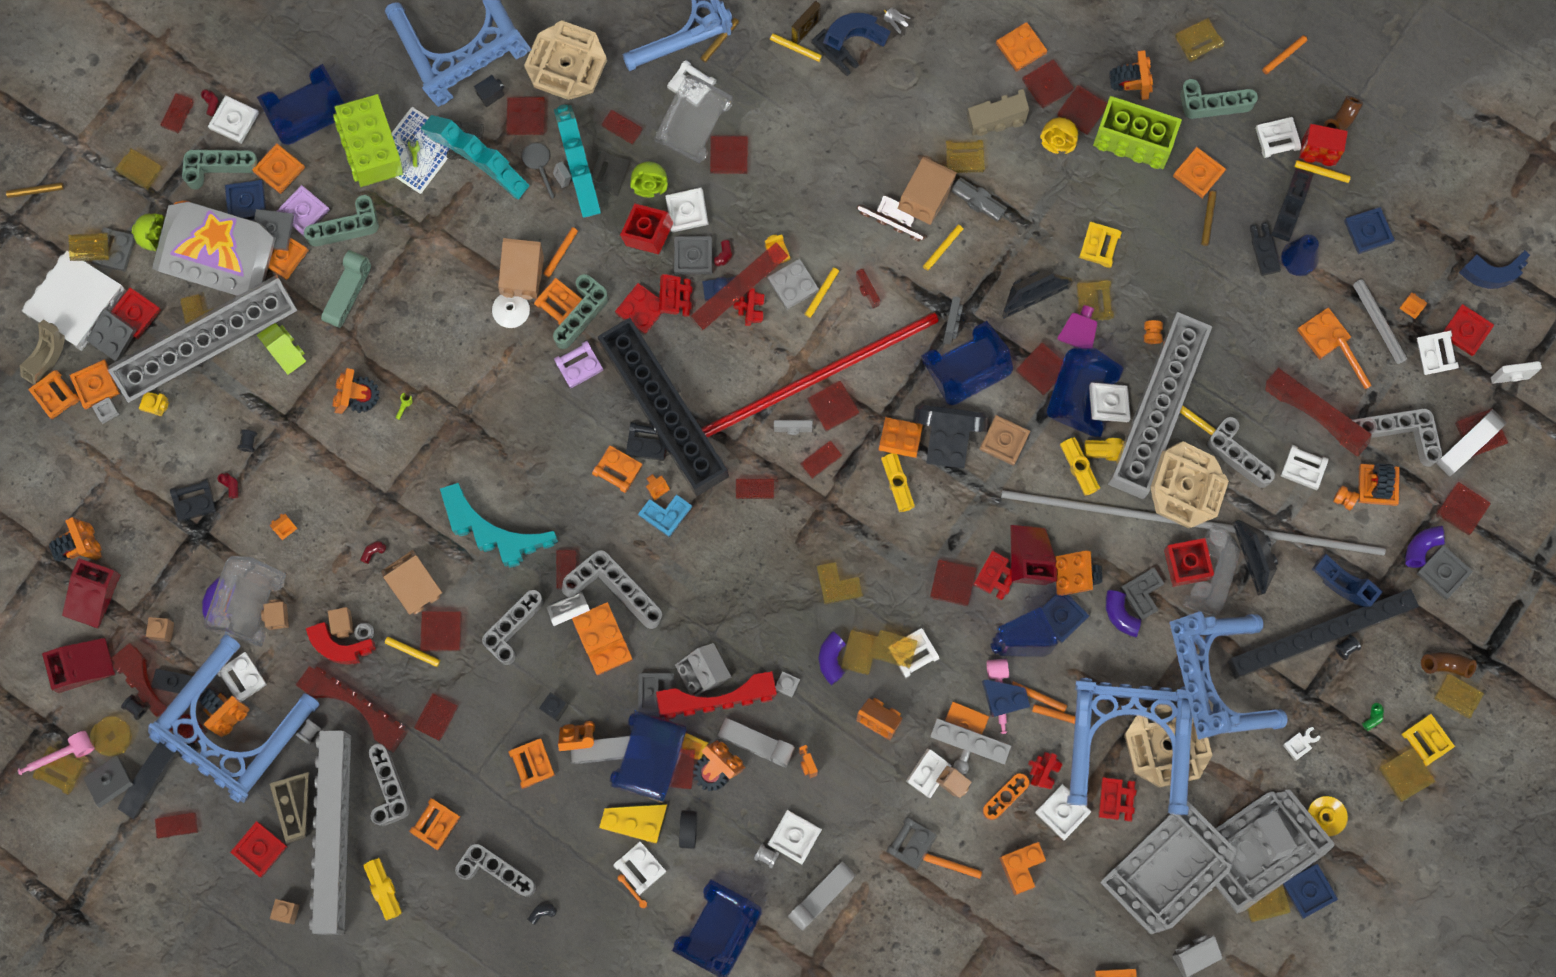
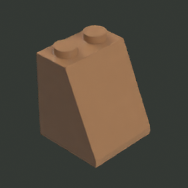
M923 157L902 194L897 209L931 225L948 198L957 172Z
M503 238L498 286L500 295L507 298H513L514 296L522 297L526 300L538 298L544 263L541 242Z
M411 550L381 570L383 578L409 615L419 613L424 609L423 605L428 602L433 603L440 598L442 591L414 550Z

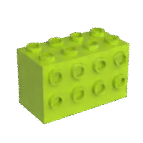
M378 94L335 106L336 114H333L335 125L340 135L343 149H345L354 181H358L360 187L403 175L401 159Z
M1110 96L1093 146L1100 151H1110L1116 156L1131 158L1137 163L1149 164L1155 169H1164L1182 119Z

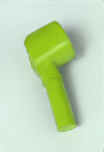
M417 140V144L414 147H411L410 141L407 143L409 151L412 153L414 168L418 167L417 153L420 151Z
M402 393L400 396L402 404L395 417L400 420L406 407L410 406L413 402L412 396H410L409 400L404 401L405 393Z

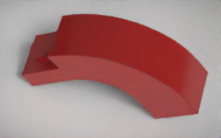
M325 622L306 628L313 647L325 658L335 663H360L358 655L366 656L376 649L372 639L349 646L336 644L332 639L329 626Z

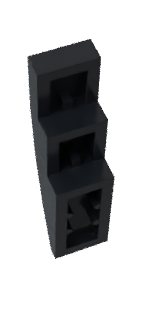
M1298 168L1295 169L1271 236L1289 242L1314 174Z
M159 742L117 808L132 819L138 817L144 803L150 799L157 784L163 780L177 753V750L173 752L165 746L166 742L165 744Z

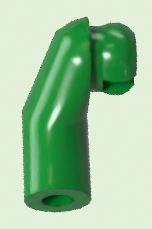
M1380 703L1372 704L1370 718L1362 723L1366 731L1382 723L1384 708Z

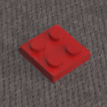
M637 283L616 309L615 314L623 320L631 318L638 331L646 335L662 315V312H659V298Z
M131 287L112 309L114 314L137 329L134 337L137 339L140 338L161 311L158 306Z
M1462 304L1443 332L1451 331L1452 344L1469 355L1474 356L1494 327V324Z
M256 821L230 853L262 878L288 846L261 823Z

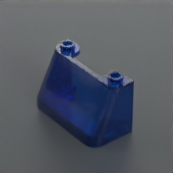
M323 64L311 70L309 77L312 83L280 99L274 92H266L257 97L282 144H293L335 122L333 114H336L335 106L342 105L344 102Z
M988 321L974 328L972 340L941 356L937 350H931L921 355L924 365L949 405H955L1005 379L1013 371L1009 348Z
M1096 348L1070 349L1064 357L1047 408V415L1051 419L1085 434L1101 437L1104 430V422L1092 419L1089 385L1091 383L1115 384L1121 377L1123 367Z
M1039 607L997 627V633L991 639L992 643L990 644L993 653H998L999 656L1045 657L1053 652L1058 645V641L1042 608Z
M634 710V714L631 713L628 719V725H630V730H632L620 768L613 771L610 776L611 787L662 803L666 797L685 737L686 726Z
M710 879L703 890L704 899L708 902L690 935L678 937L672 951L717 977H727L756 926L762 910L760 906Z

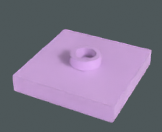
M301 185L276 212L293 213L292 227L304 236L305 228L318 223L330 209Z

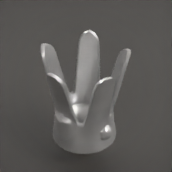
M890 8L888 11L884 10L886 13L884 20L891 23L901 34V30L894 21L906 27L908 23L903 17L908 19L910 17L900 14L894 8Z

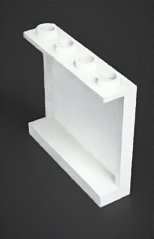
M66 251L65 254L59 257L56 266L47 273L44 282L36 288L32 298L24 304L22 312L39 323L43 319L57 326L59 332L65 336V340L83 351L89 343L86 340L103 310L109 309L112 311L126 290L113 279L69 251Z

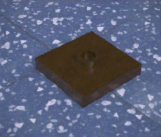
M816 0L792 25V42L799 44L819 23L821 6Z

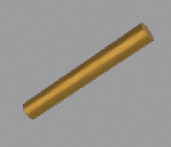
M736 18L731 20L733 25L731 32L739 23ZM721 33L700 59L706 63L727 38L728 34Z
M61 182L8 190L6 195L7 198L64 190V185Z
M1209 191L1201 242L1203 246L1209 245L1216 199L1215 191Z

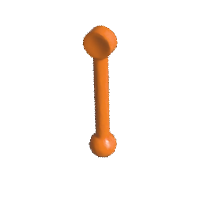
M620 874L617 877L618 881L622 882L632 893L641 908H646L647 902L638 896L625 880V876Z

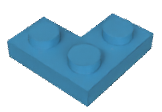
M678 495L673 498L666 509H663L649 499L638 515L670 538L691 510L692 505Z

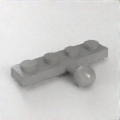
M936 718L930 735L931 738L963 749L960 759L955 761L953 768L962 775L966 774L969 770L967 761L971 752L1005 764L1011 749V745L939 718Z

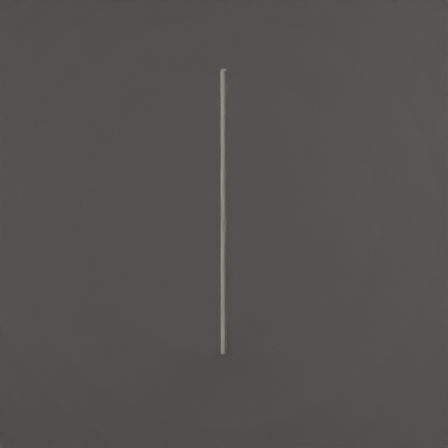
M1002 490L1001 498L1178 524L1157 513ZM1206 521L1194 526L1235 533L1233 525ZM1259 529L1265 533V536L1268 535L1271 539L1383 556L1386 551L1382 547Z

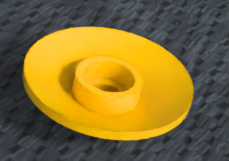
M1320 797L1314 800L1308 808V812L1329 837L1342 832L1347 824L1348 815L1346 808L1336 798ZM1324 813L1329 815L1328 821L1323 819Z

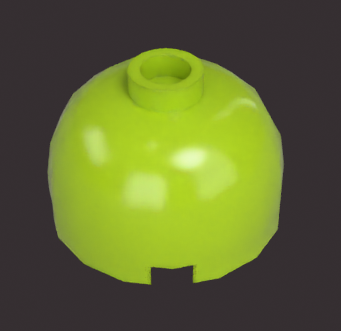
M642 162L632 171L630 186L631 189H634L635 194L651 198L654 197V194L660 192L661 195L666 191L668 185L667 174L658 163Z
M144 214L140 216L132 227L136 243L143 249L157 251L165 217L161 214Z

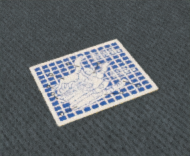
M411 107L391 133L401 159L403 175L395 178L421 194L452 154L453 150L432 141L420 129L429 117ZM417 140L420 151L417 153L418 167L414 168L412 153L409 151L407 143L410 141L411 147H414L417 144Z

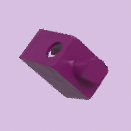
M1083 305L1080 315L1072 313L1057 340L1091 352L1098 323L1091 319L1094 308Z

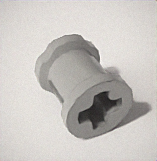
M307 719L306 725L295 735L310 745L311 739L317 731H321V728Z
M761 844L754 860H760L768 864L769 868L772 869L779 856V852H773L765 848L764 844Z

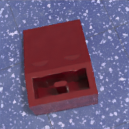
M1010 525L1012 582L1035 585H1048L1057 582V561L1046 528Z
M78 558L70 577L62 616L99 629L121 575L109 568Z
M106 638L63 646L42 653L51 690L57 693L116 675Z

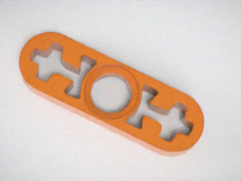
M1016 774L985 804L983 807L985 818L989 820L997 819L1028 788L1029 779L1026 775ZM1022 778L1024 779V787L1019 786L1015 790L1018 794L1015 795L1014 791L1007 786L1011 785L1013 787L1017 783L1015 779L1020 780ZM1007 791L1011 794L1010 802H1003L1000 795L1002 792ZM996 798L998 803L1004 806V808L1001 809L999 806L995 810L996 815H988L989 809L987 807L990 806L992 808L997 803L994 801Z

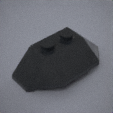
M1045 270L1032 273L1029 276L1030 278L1026 280L1019 279L1015 281L1011 287L1002 314L1003 319L1070 288L1072 284L1071 278Z
M1241 520L1234 521L1232 524L1257 595L1265 594L1277 570L1276 565H1278L1275 554H1272L1270 550L1271 541L1268 535L1265 536L1263 531Z

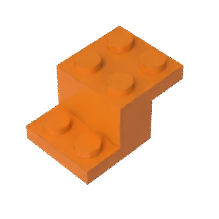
M608 602L572 618L597 676L633 660Z

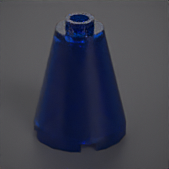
M1305 235L1289 242L1281 253L1282 265L1285 266L1290 274L1295 276L1308 275L1318 265L1319 242L1313 235Z

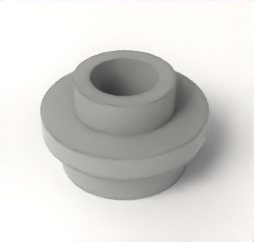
M360 623L355 628V637L360 642L372 639L374 628L368 623ZM363 630H368V634L366 636H362L361 633Z

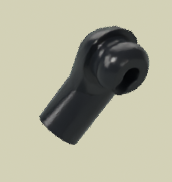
M551 903L540 904L536 906L527 920L535 925L541 916L548 915L549 917H554L557 909Z

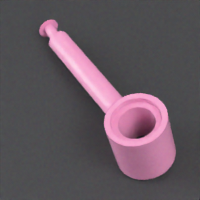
M1007 658L987 660L989 680L995 679L996 682L1003 683V678H1009ZM1006 714L998 716L1002 729L1000 733L1006 734L1008 732L1005 729L1007 719Z
M81 731L68 738L69 746L27 764V767L21 770L18 769V773L22 775V773L28 770L31 772L70 753H74L76 758H80L91 753L95 748L87 732Z

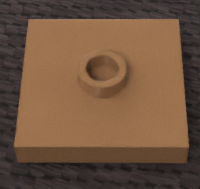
M996 415L979 450L1014 466L1030 431Z

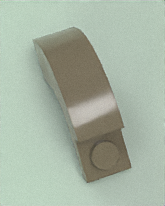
M44 319L38 324L39 341L35 350L20 365L21 377L33 385L46 377L52 370L62 352L65 336L59 332L57 326Z

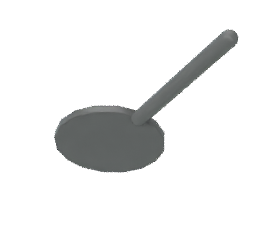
M532 143L523 150V162L530 169L540 170L549 195L553 199V192L543 170V167L549 162V151L543 144Z

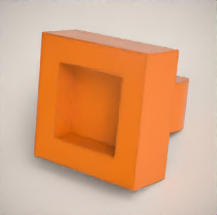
M1411 292L1399 309L1416 319L1427 302Z
M652 474L646 478L649 482L646 488L654 501L670 490L662 476L656 479Z
M280 514V518L276 521L273 520L270 525L281 540L298 529L286 514Z

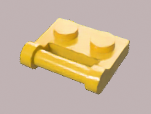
M1090 222L1079 258L1111 268L1116 244L1122 232ZM1109 235L1111 238L1105 257H1102L1100 253L1105 236Z
M1432 714L1426 716L1401 734L1404 739L1407 738L1423 760L1422 764L1425 767L1455 747ZM1418 731L1434 754L1429 756L1413 733Z

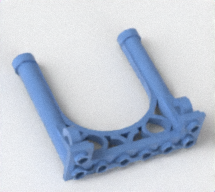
M482 0L486 9V18L479 34L463 48L445 54L432 53L423 48L400 3L395 2L386 7L385 13L388 19L392 21L424 83L423 90L438 107L454 98L447 88L454 86L460 80L487 66L488 63L503 56L506 52L510 51L515 59H518L532 50L519 31L515 29L500 0ZM493 19H494V21H495V23H496V25H497L498 28H496V27H491V26H492ZM497 34L493 41L484 43L487 35ZM427 58L435 60L432 67ZM444 61L451 62L449 68L439 71V67Z
M691 0L692 11L690 18L680 31L622 54L628 71H632L639 65L718 34L727 33L728 36L731 35V27L733 25L730 10L725 9L723 2H719V0ZM701 7H706L711 14L701 18L697 15V11ZM695 21L701 24L691 29Z
M1201 611L1169 622L1198 740L1223 733L1265 728L1281 729L1286 726L1287 715L1282 709L1250 713L1232 711L1220 699L1210 676L1208 659L1213 640L1217 636L1259 633L1263 628V620L1258 614L1215 619V617L1204 618V614ZM1195 643L1200 650L1199 655L1196 652ZM1209 700L1213 704V712L1210 709Z
M225 634L220 640L221 643L157 721L153 724L150 723L148 733L150 734L149 738L157 744L159 742L165 744L166 742L165 746L173 752H176V750L183 755L181 758L187 763L192 764L193 762L199 766L198 770L203 775H211L215 778L214 782L221 788L226 786L231 799L237 803L240 801L244 803L247 800L250 789L310 713L315 711L320 704L310 695L304 693L270 738L262 746L252 751L232 752L212 743L203 734L197 723L196 704L202 692L240 648V644L236 640ZM191 705V719L178 720L186 711V709ZM181 724L192 725L194 735L188 739L183 738L177 732L178 726ZM197 736L200 738L198 741L201 746L200 754L187 745L194 742ZM220 754L223 755L220 760V769L206 758L210 756L219 758ZM257 755L247 769H245L243 758ZM237 758L241 766L240 771L231 773L229 770H226L224 767L225 760Z
M1080 678V681H1076L1077 701L1070 795L1067 796V804L1087 806L1090 745L1096 730L1104 722L1114 717L1137 715L1154 721L1169 736L1172 744V768L1168 813L1188 815L1187 795L1192 713L1186 688L1181 687L1180 690L1177 689L1176 692H1172L1171 688H1160V691L1152 690V687L1140 686V689L1132 688V685L1120 684V687H1112L1111 683H1100L1099 686L1089 678ZM1114 697L1130 698L1131 701L1129 704L1121 706L1122 710H1117L1118 702ZM1139 699L1155 701L1151 706V713L1146 712L1147 708L1140 704ZM1100 700H1109L1114 704V709L1105 715L1097 709L1096 705ZM1158 705H1168L1172 709V715L1168 718L1160 719L1155 714V707ZM1093 710L1094 713L1100 717V719L1091 728V715ZM1176 717V727L1174 735V733L1166 723L1172 721Z

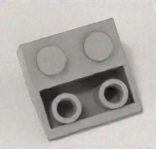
M714 643L697 648L675 664L689 694L699 697L731 678Z
M1202 935L1193 940V945H1183L1175 950L1177 954L1172 957L1183 977H1189L1222 959L1214 936Z

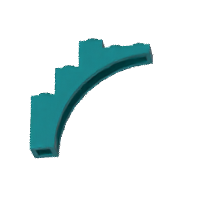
M560 105L557 109H554L582 216L585 218L600 214L601 211L572 105Z
M431 115L420 128L432 141L448 147L472 162L500 184L515 199L519 200L530 186L509 165L507 159L498 150L487 148L475 135L463 132L452 120Z
M459 483L440 488L455 536H465L473 530L478 549L488 552L494 550L495 546H498L505 567L509 566L511 568L520 565V562L524 561L522 553L526 555L536 552L538 548H550L555 545L554 543L558 542L554 531L542 534H519L495 527L472 509Z

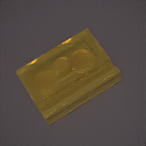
M130 148V152L124 156L115 170L148 190L157 178L159 171H162L163 168Z
M107 233L68 235L70 261L109 260Z
M851 630L841 668L869 675L878 637Z
M880 630L872 658L910 669L918 641Z
M1447 674L1434 699L1470 719L1484 693L1453 675Z

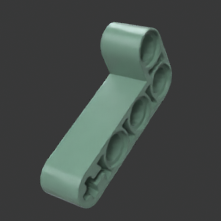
M1194 79L1186 80L1180 92L1183 113L1189 119L1249 112L1253 109L1258 99L1257 93L1251 89L1201 95L1200 85ZM1187 88H1190V89H1192L1194 92L1190 93V92H1188L1186 89H1187ZM1226 101H1231L1233 105L1227 104ZM1207 103H1212L1215 107H1210ZM1190 105H1193V106H1195L1197 109H1196V110H1193V109H1191L1189 106H1190Z
M189 150L184 155L182 178L189 188L196 190L203 185L204 172L253 173L252 169L256 167L259 161L252 151ZM198 159L197 162L191 164L192 160ZM216 159L213 164H209L211 160ZM235 159L232 164H228L230 160ZM196 176L195 180L190 181L191 177Z
M361 195L356 199V215L307 226L304 230V236L311 246L318 247L376 233L379 223L371 198ZM364 204H369L366 209L361 208ZM367 221H373L370 226H365ZM349 225H355L353 229L347 230ZM331 229H336L335 233L328 234Z
M348 250L344 256L343 266L345 269L321 317L322 321L338 328L344 324L371 269V263L367 257Z
M586 274L580 275L576 279L578 292L584 298L553 333L555 344L560 349L570 347L608 303L606 289ZM585 282L590 284L587 288L580 287ZM597 294L604 295L600 300L595 299ZM587 307L592 309L587 314L582 312ZM575 321L580 323L575 328L570 326L571 323Z

